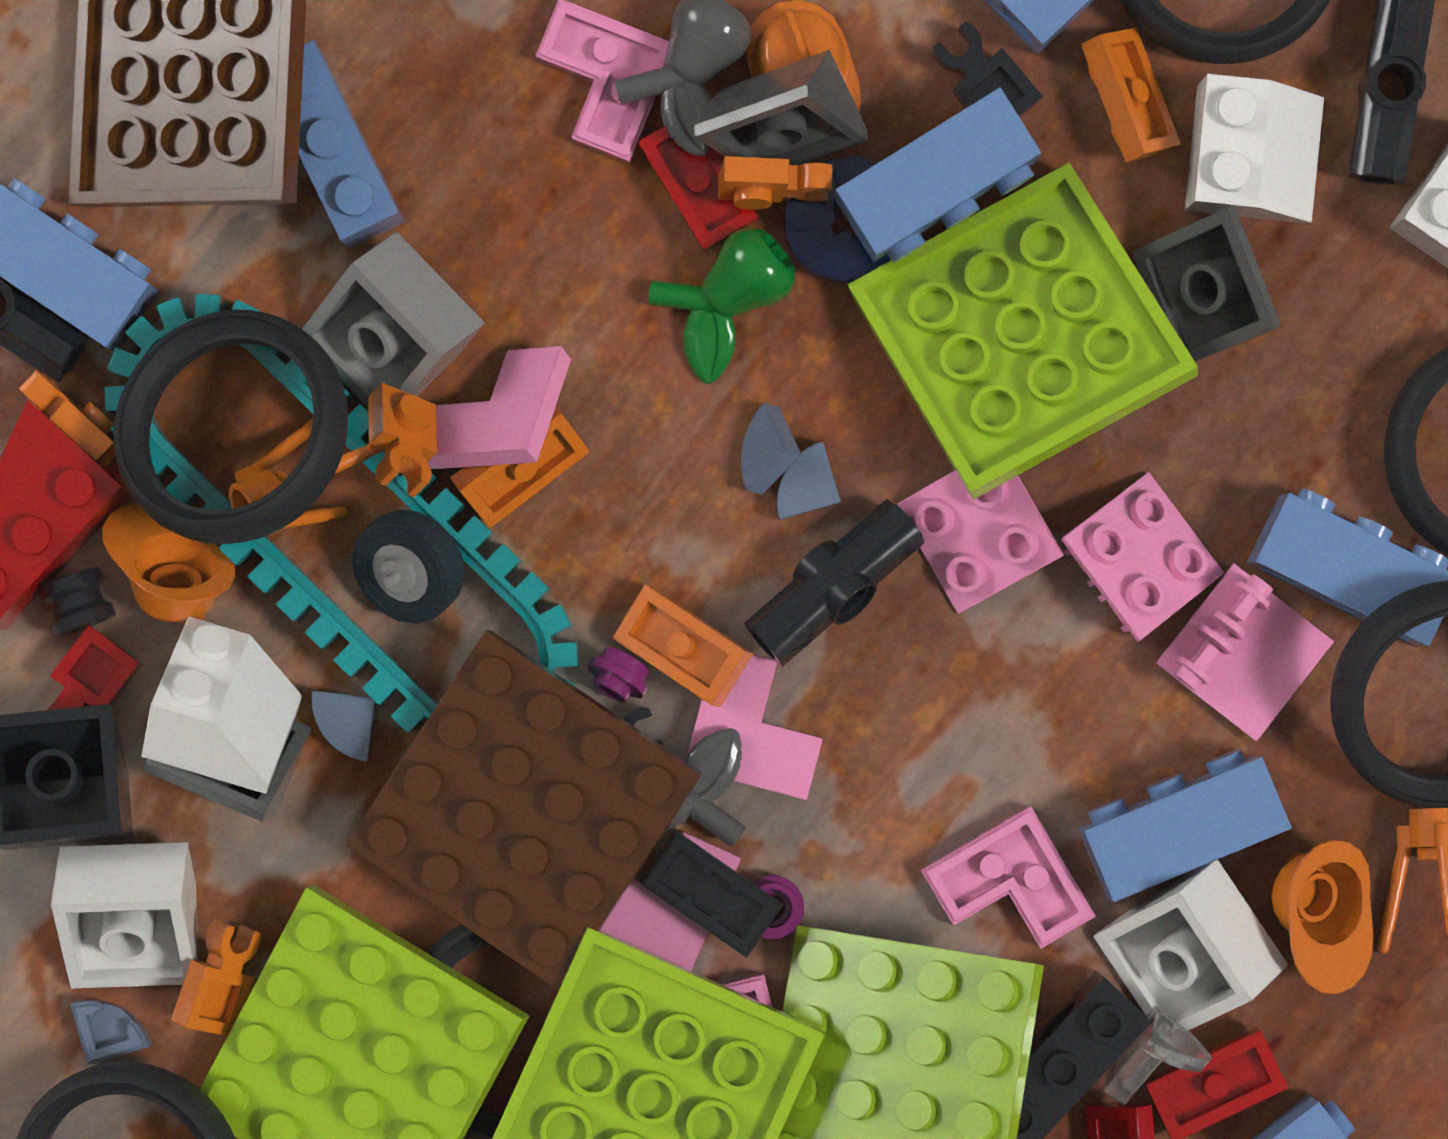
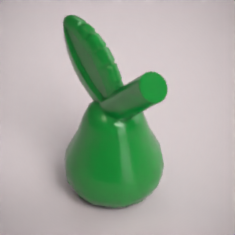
M754 227L740 228L732 233L724 242L716 262L703 282V286L652 280L649 288V305L691 310L683 333L685 355L695 375L703 383L711 384L724 373L734 352L735 328L732 317L754 309L775 305L782 301L791 292L795 283V268L784 249L765 230Z

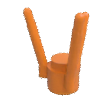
M313 419L301 428H298L256 463L235 472L237 482L229 487V500L232 509L261 499L277 488L288 477L282 471L273 473L270 469L308 440L311 435ZM369 444L342 455L335 474L384 451ZM344 506L307 510L282 529L342 519L347 516L348 510Z
M1448 808L1409 809V825L1396 826L1397 851L1377 943V950L1381 954H1386L1390 949L1412 848H1417V860H1438L1443 914L1445 915L1446 933L1448 935Z

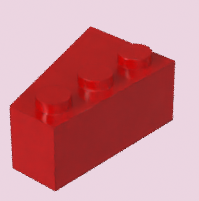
M30 400L26 401L0 458V630H7L39 595L38 589L50 583L103 526L109 514L117 510L131 495L123 479L113 469L93 459L57 426L47 413Z

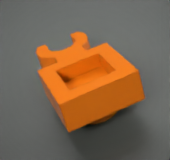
M725 156L718 175V200H734V206L747 210L769 208L772 206V202L781 203L783 197L808 202H825L828 200V192L832 191V165L826 163L789 165V159Z
M35 370L19 387L21 392L47 413L57 426L97 462L108 465L116 457L114 436L111 427L114 426V420L95 403L89 401L82 408L67 396L47 375L41 374L38 370Z
M381 382L368 396L369 445L385 451V457L376 467V477L379 484L386 486L400 472L407 480L408 495L415 497L430 482L431 468L428 462L437 454L436 404Z
M214 919L206 933V946L209 951L207 960L202 962L191 959L171 1021L184 1028L228 1036L249 997L255 979L254 976L242 971L244 963L248 962L256 954L260 945L261 933L240 924L236 938L230 944L235 927L222 920Z

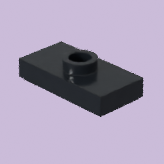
M679 831L676 832L641 883L646 889L746 958L750 955L784 905Z

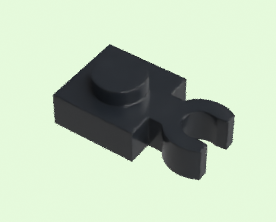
M966 21L958 28L959 34L968 43L969 49L966 54L953 56L940 42L934 46L933 55L939 66L946 71L960 73L964 78L953 89L952 93L965 109L1000 87L1019 117H1022L1043 98L1041 93L1003 48L990 59H987L981 52L982 38L980 33L972 24Z

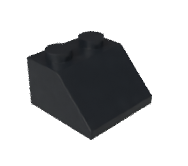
M112 704L0 715V849L16 850L133 838L129 776Z

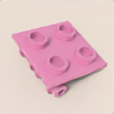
M953 471L897 503L922 533L925 543L920 548L958 614L1064 556L1019 475L972 500L956 471Z
M1149 472L1083 523L1078 524L1061 537V540L1067 547L1063 551L1067 557L1072 555L1084 573L1089 576L1090 579L1086 582L1089 587L1095 585L1101 592V595L1097 598L1101 603L1107 600L1108 605L1123 624L1120 627L1124 633L1130 631L1137 642L1142 640L1224 574L1212 555Z
M1233 563L1157 660L1156 664L1254 741H1257L1334 641L1272 593L1273 588L1254 574L1250 576Z

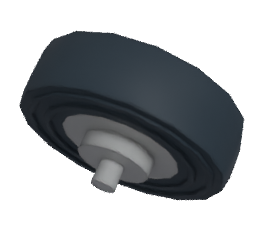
M399 509L379 516L359 535L352 554L354 576L364 596L380 612L400 622L418 624L438 617L457 599L465 578L463 558L453 537L437 521L418 511Z

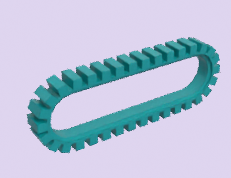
M196 294L195 318L228 309V301L220 295ZM177 297L156 306L165 327L162 330L141 315L125 333L142 350L138 355L115 347L107 370L128 379L139 361L160 339L180 325L194 319L188 303ZM237 299L231 309L260 312L258 309ZM239 344L247 349L313 413V400L309 385L302 371L292 359L286 364L282 360L285 354L277 350L254 344ZM125 386L104 387L107 412L116 415L117 406ZM344 388L348 404L354 396ZM361 404L348 415V432L345 446L351 451L368 445L366 442L369 439L368 410ZM153 415L149 444L155 472L160 482L172 471L178 475L166 487V490L174 498L190 506H194L202 498L207 503L202 509H232L229 498L167 438ZM385 451L363 462L375 475L378 463L385 457ZM432 472L430 482L415 497L408 495L407 480L398 473L387 486L412 511H418L437 521L453 537L463 560L523 618L535 636L540 658L539 663L556 673V668L580 666L578 642L554 643L553 637L574 626L564 606L559 604L542 614L535 607L552 589L534 572H531L515 587L507 578L523 561L505 544H502L486 559L479 551L495 534L478 517L473 516L458 532L451 523L467 506L449 489L445 488L431 503L422 497L439 480ZM268 536L242 543L222 544L219 547L237 566L244 567L257 553L264 559L247 576L264 593L273 594L285 580L292 586L276 604L292 621L300 622L315 608L321 616L305 633L321 649H329L343 636L349 644L333 661L350 677H357L371 663L378 672L362 689L378 705H384L399 690L407 700L391 717L407 733L413 732L426 718H429L438 702ZM563 678L573 686H577L576 682Z

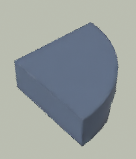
M763 403L754 414L747 428L741 452V471L746 491L763 495L801 455L778 406Z
M823 441L801 452L796 461L785 471L777 495L779 520L841 502Z
M312 690L313 714L321 733L327 741L337 750L351 758L369 761L377 703L371 697Z
M88 999L70 1004L87 1065L153 1045L142 1023L131 1012L115 1003Z

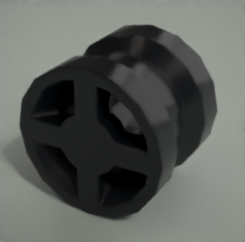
M99 567L67 575L38 589L42 601L50 604L54 612L55 618L51 625L56 637L86 629L88 625L94 626L116 616L113 604L103 598L99 588L103 580Z

